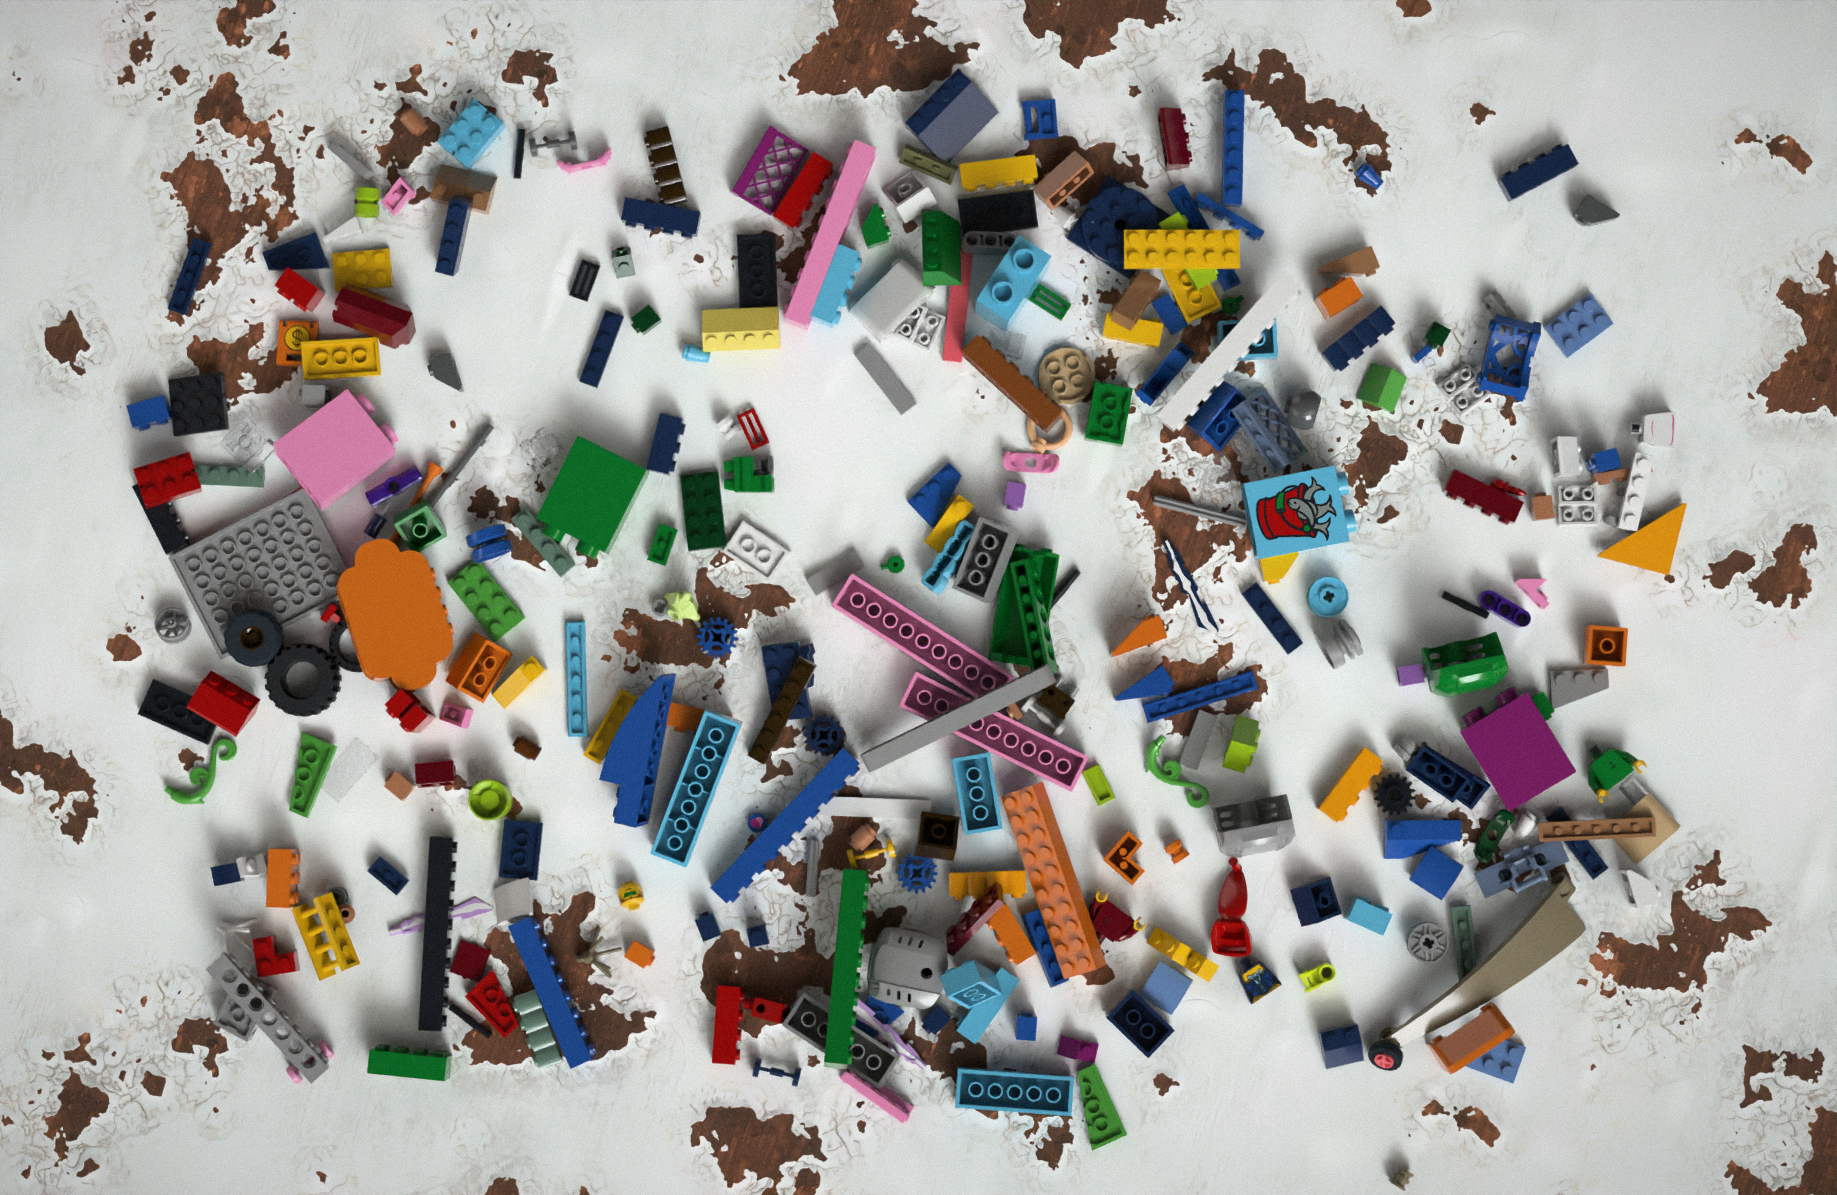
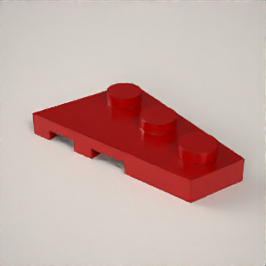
M492 969L465 998L506 1038L519 1025V1022L494 969Z

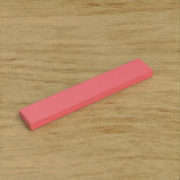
M962 249L961 285L950 286L943 361L962 363L973 254H966Z

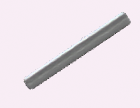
M1155 495L1153 505L1242 528L1246 524V518L1159 495Z

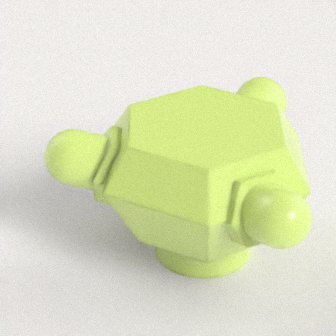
M689 591L665 593L664 598L668 602L669 607L667 613L672 619L679 621L680 619L688 618L695 622L700 620L701 617L697 613V604Z

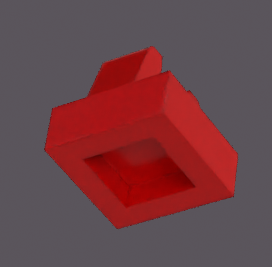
M331 603L320 619L325 623L331 619L338 624L343 617L336 613L339 607Z

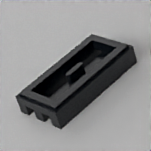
M582 259L569 296L588 302L601 266ZM586 265L588 267L582 280L581 286L579 288L578 294H575L584 267ZM594 268V273L584 297L582 296L591 269Z

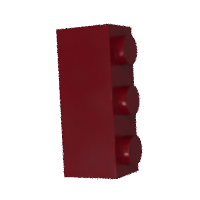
M1159 108L1157 118L1166 171L1189 168L1190 162L1193 160L1191 151L1187 149V143H1190L1189 134L1184 130V125L1187 124L1186 115L1181 112V108Z

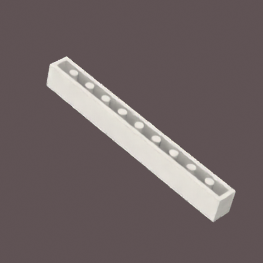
M1284 271L1163 407L1156 418L1172 432L1176 429L1180 431L1187 423L1185 421L1186 417L1189 414L1193 416L1198 411L1199 407L1197 405L1201 400L1205 402L1212 395L1210 390L1214 386L1218 388L1225 380L1223 378L1224 374L1227 371L1231 373L1238 364L1235 362L1240 357L1243 359L1250 352L1248 347L1252 343L1257 344L1263 337L1261 334L1265 328L1269 330L1276 322L1274 318L1278 314L1282 316L1289 308L1286 304L1291 299L1295 301L1301 294L1299 290L1302 286Z

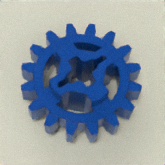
M718 617L717 621L714 622L713 618H710L709 624L705 621L703 622L704 629L699 628L702 634L697 635V638L701 639L698 645L704 646L701 651H708L707 656L710 657L713 653L715 659H718L719 654L725 658V652L732 654L730 648L737 647L734 641H738L739 638L734 637V634L738 633V631L732 630L733 623L727 625L728 619L721 622V618ZM722 625L724 628L715 630L712 626ZM708 631V633L710 634V637H709V641H707V643H706V642H705V634H706V632ZM712 631L718 635L722 634L721 639L724 645L721 642L713 641L715 637ZM730 632L731 639L728 645L726 642V635H728ZM721 646L723 650L715 651L711 648Z
M909 853L908 860L903 857L904 864L898 863L901 870L896 871L897 874H901V877L897 880L904 882L901 887L908 886V892L915 889V894H918L919 889L925 893V887L931 889L930 883H936L933 876L938 875V872L933 871L937 865H931L933 859L927 860L926 857L920 856L913 857L911 853ZM921 860L923 863L921 865H914L911 861ZM924 866V868L921 871L922 876L920 878L916 876L915 878L913 877L912 879H910L914 873V868L918 870L919 868L921 869ZM905 867L909 869V876L906 879L904 876ZM928 867L930 869L929 879L925 877V870ZM913 881H920L923 885L914 886L911 883Z

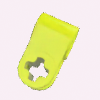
M1322 963L1299 973L1297 977L1301 978L1305 987L1304 991L1307 993L1333 980L1336 971L1331 964ZM1324 967L1331 968L1332 972L1329 977L1322 976L1321 971Z

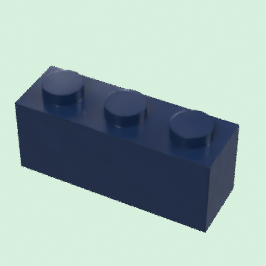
M660 413L646 467L648 471L670 476L671 472L675 471L677 462L674 461L675 453L679 454L681 448L679 438L680 435H684L686 428L682 418Z

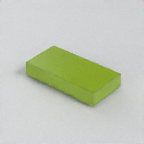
M1099 763L1082 771V775L1098 806L1116 798Z

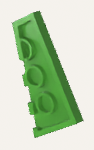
M1095 1063L1077 1071L1091 1149L1093 1151L1126 1136L1127 1133Z

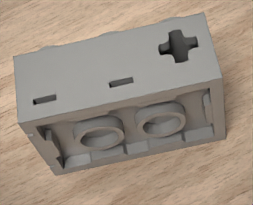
M250 974L249 979L253 983L257 981L264 989L262 993L266 997L271 996L274 998L278 988ZM241 983L237 987L240 992H246L249 989L245 983ZM229 994L213 1022L214 1025L246 1042L252 1040L258 1028L257 1024ZM257 997L250 1001L255 1007L260 1006L262 1003L261 999Z

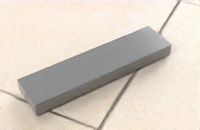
M870 343L855 354V357L901 416L917 404Z

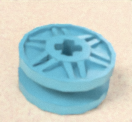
M1323 577L1316 580L1309 587L1306 595L1310 610L1324 618L1340 614L1346 608L1349 600L1345 584L1334 577ZM1326 592L1328 594H1331L1332 598L1329 599V602L1328 600H1324L1323 596L1326 595Z

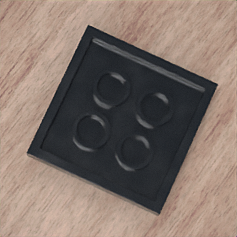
M223 372L168 380L174 437L229 430Z

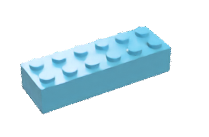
M958 1067L955 1108L1072 1116L1074 1076Z

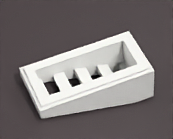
M354 216L323 237L324 242L330 245L362 234L363 230L359 218Z

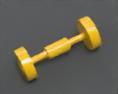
M891 838L886 839V848L864 851V854L854 856L852 849L847 850L851 869L857 868L855 860L879 856V853L889 851L890 858L896 857Z

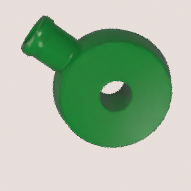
M1243 296L1225 298L1222 302V310L1228 315L1237 313L1240 308L1239 303L1244 300Z
M896 555L890 557L886 564H881L882 570L888 569L894 574L902 572L905 567L904 560Z

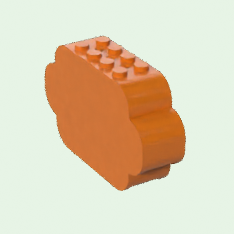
M387 539L372 540L358 548L353 560V567L346 569L341 574L336 591L363 674L375 682L389 680L397 691L402 688L409 693H414L430 685L436 676L437 665L444 662L451 653L454 629L451 622H447L448 611L446 605H442L440 601L442 593L440 587L436 586L434 582L436 579L434 568L429 567L427 559L421 553L413 550L400 552L399 548Z

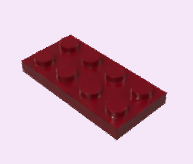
M997 881L985 889L984 895L980 899H976L967 912L961 914L954 926L951 925L947 929V953L951 956H954L1004 904L1002 885Z

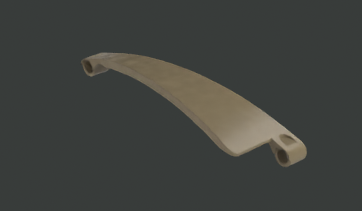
M1560 872L1551 879L1552 888L1550 893L1470 973L1403 1025L1384 1028L1379 1034V1039L1393 1043L1400 1049L1415 1039L1460 1018L1508 990L1542 967L1580 937L1586 930V926L1566 903L1576 890L1575 885L1567 875Z

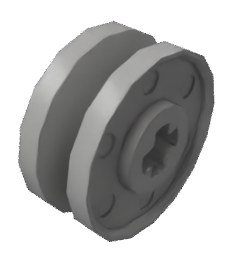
M1430 922L1419 923L1414 926L1408 933L1406 940L1407 949L1411 956L1424 963H1435L1442 959L1447 953L1449 946L1448 936L1440 926ZM1425 938L1432 940L1429 948L1423 945Z

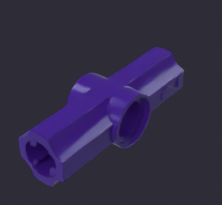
M415 465L365 492L366 498L374 508L423 481V477ZM398 482V489L394 492L391 491L390 484Z

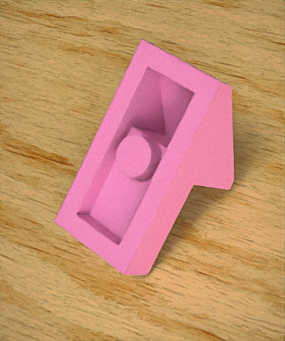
M401 176L381 203L394 216L399 213L407 201L416 197L415 190Z
M1518 579L1514 582L1541 610L1550 604L1547 601L1548 597L1542 591H1537L1547 579Z
M445 701L439 720L467 729L473 710Z

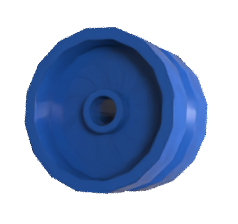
M505 524L486 527L465 537L469 548L479 547L471 552L474 563L491 560L513 550L510 540H500L508 534Z

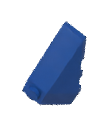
M1384 820V859H1405L1426 852L1431 845L1437 848L1461 840V820Z

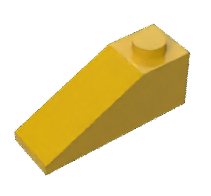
M958 495L927 537L925 543L940 553L948 539L954 535L957 526L973 510L974 505L961 495Z
M531 656L492 696L506 709L539 679L547 669L535 656Z

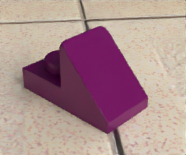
M1061 1035L1057 1054L1074 1060L1078 1059L1095 1063L1099 1044Z

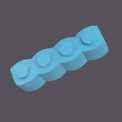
M963 520L957 526L954 536L945 543L943 552L936 556L932 567L923 575L921 583L935 594H941L947 587L948 579L952 578L958 571L959 564L962 563L974 532V525Z

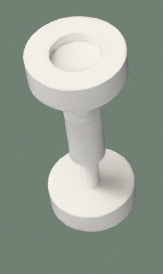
M1031 696L1020 711L1025 713L1030 708L1037 714L1036 717L1055 729L1051 737L1056 739L1066 728L1067 724L1062 722L1059 727L1053 724L1046 714L1042 711L1039 712L1032 706L1036 698Z

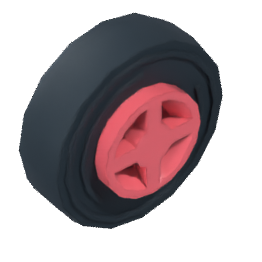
M1387 1041L1373 1043L1368 1053L1369 1060L1374 1066L1387 1071L1397 1070L1401 1066L1404 1057L1399 1047Z

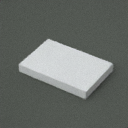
M742 520L728 541L727 547H724L722 550L723 553L769 584L791 553L744 520Z

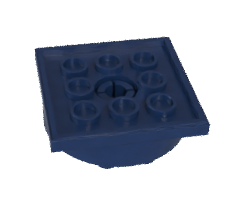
M1108 175L1066 239L1131 280L1137 269H1124V230H1160L1158 224L1171 215L1151 203L1141 192L1126 187ZM1123 221L1125 228L1117 230L1115 223Z

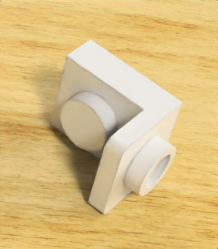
M265 853L254 857H240L236 859L240 878L258 877L267 873L268 862Z

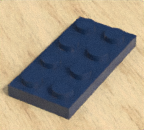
M800 641L763 645L761 647L771 707L776 702L797 659L802 656ZM808 686L803 691L789 720L813 716Z

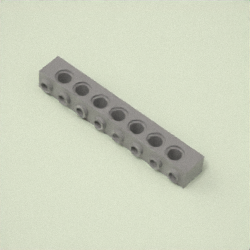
M224 951L206 967V970L312 1084L329 1068V1059L322 1052L319 1054L314 1049L316 1045L309 1038L306 1040L301 1035L303 1031L296 1024L293 1026L288 1021L290 1017L284 1010L279 1011L275 1007L277 1003L271 996L266 997L262 993L264 990L257 981L253 983L249 979L251 976L244 967L240 969L236 964L238 962L231 953L227 955ZM227 969H233L236 975L233 978H227L224 972ZM245 983L249 989L246 992H240L237 988L238 985ZM257 997L261 999L262 1003L260 1006L255 1007L250 1001ZM272 1012L275 1018L268 1021L264 1018V1014ZM285 1026L288 1032L285 1035H280L277 1032L278 1027ZM293 1040L300 1041L301 1046L298 1049L291 1048L290 1043ZM310 1054L314 1057V1060L311 1063H306L303 1057Z

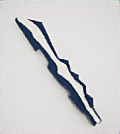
M1170 539L1164 541L1163 544L1168 553L1167 560L1171 564V572L1176 575L1175 580L1181 583V592L1189 595L1198 627L1217 633L1219 629L1206 602L1204 604L1201 603L1197 594L1198 587L1191 574L1185 569L1183 565L1185 562L1178 551L1174 549Z

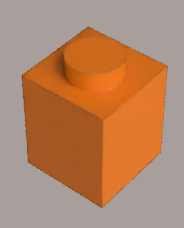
M636 939L624 956L643 969L646 966L650 967L656 958L653 956L654 950Z

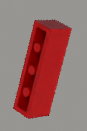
M813 151L772 215L773 219L792 231L795 227L798 228L804 219L802 218L804 212H809L813 206V198L815 195L819 196L824 188L823 182L825 179L829 180L833 175V163Z
M717 986L712 1063L735 1065L736 1060L740 1061L741 1049H737V1042L741 1041L742 1029H738L739 1022L743 1021V1010H740V1002H744L745 991H741L742 986Z

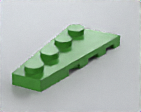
M302 732L301 747L298 751V766L295 770L296 778L292 788L289 811L309 818L338 747Z

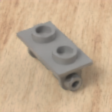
M1494 291L1481 300L1494 318L1496 313H1499L1500 316L1516 319L1517 316L1510 307H1507L1505 310L1502 306L1506 304V301L1500 293ZM1502 324L1500 325L1503 331L1510 327Z

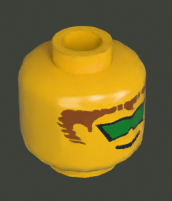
M635 881L622 883L617 891L621 907L628 908L629 911L639 909L640 904L645 900L641 885L635 883Z

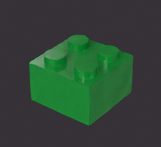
M427 498L393 517L395 528L410 550L421 552L447 537L446 527Z

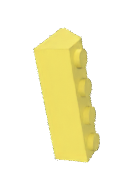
M779 306L703 309V352L780 349Z

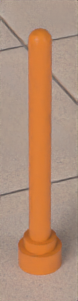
M432 461L429 462L426 467L428 468L426 471L427 475L408 508L421 501L433 478L440 475L444 468ZM395 529L390 538V541L394 544L397 543L401 536L397 529Z

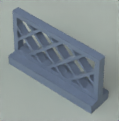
M1265 388L1231 410L1274 474L1308 452ZM1260 396L1264 398L1266 405L1260 403ZM1260 408L1266 410V416L1260 414ZM1271 413L1275 414L1277 420L1271 418ZM1271 424L1277 426V432L1271 430ZM1282 429L1286 430L1287 436L1282 434ZM1282 440L1287 442V447L1282 446ZM1293 444L1297 446L1300 452L1293 450Z

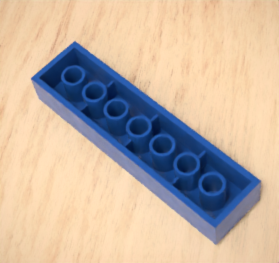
M533 915L508 926L570 1069L592 1060L597 1052L593 1042L589 1043L588 1030L585 1024L581 1025L579 1009L577 1006L574 1007L571 1002L573 999L572 993L569 988L566 989L563 982L566 980L562 971L558 972L556 964L558 962L554 953L550 954L548 949L550 943L546 935L543 936L540 931L542 929L540 920Z

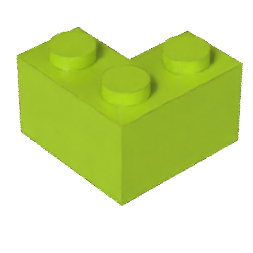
M1240 715L1236 716L1230 740L1224 754L1222 767L1244 773L1246 767L1251 766L1253 760L1251 754H1255L1258 743L1255 740L1258 741L1261 732L1258 729L1259 721Z

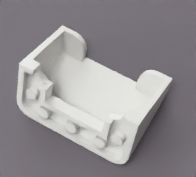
M898 258L890 266L892 269L860 300L857 298L850 304L851 309L849 313L880 345L888 339L887 337L911 313L925 302V298L930 299L936 293L934 286H923V275L904 258L902 260Z

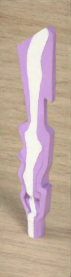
M473 898L455 907L454 911H450V919L462 916L463 920L492 911L493 908L481 900ZM425 913L422 916H414L411 920H404L401 925L388 929L390 936L418 932L420 928H424Z
M858 998L857 1006H853V1011H857L856 1018L877 1030L879 1040L887 1042L889 1048L894 1049L896 1054L904 1056L907 1062H913L923 1070L927 1063L919 1057V1054L908 1042L905 1044L888 1024L879 1022L874 1017L876 1013Z

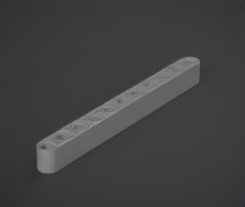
M1044 664L865 751L860 756L868 772L875 771L1056 682V679L1049 665Z

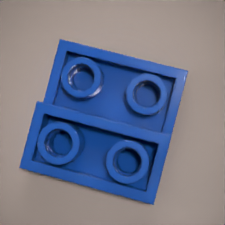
M1431 845L1409 880L1442 901L1464 866Z

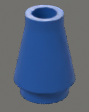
M1366 162L1355 172L1358 179L1374 187L1376 190L1384 182L1371 164Z

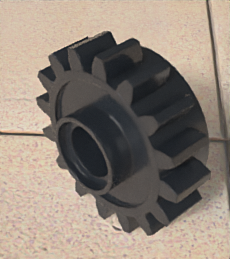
M1388 774V779L1381 777L1382 783L1376 782L1378 789L1373 790L1376 793V797L1373 800H1378L1379 802L1376 807H1383L1381 812L1385 813L1389 810V815H1393L1394 811L1397 815H1400V810L1408 812L1406 806H1413L1410 800L1416 799V797L1411 796L1415 789H1410V786L1413 784L1412 782H1405L1406 776L1400 779V774H1396L1395 778H1393L1392 774ZM1392 789H1396L1399 793L1396 800L1390 798L1389 794Z

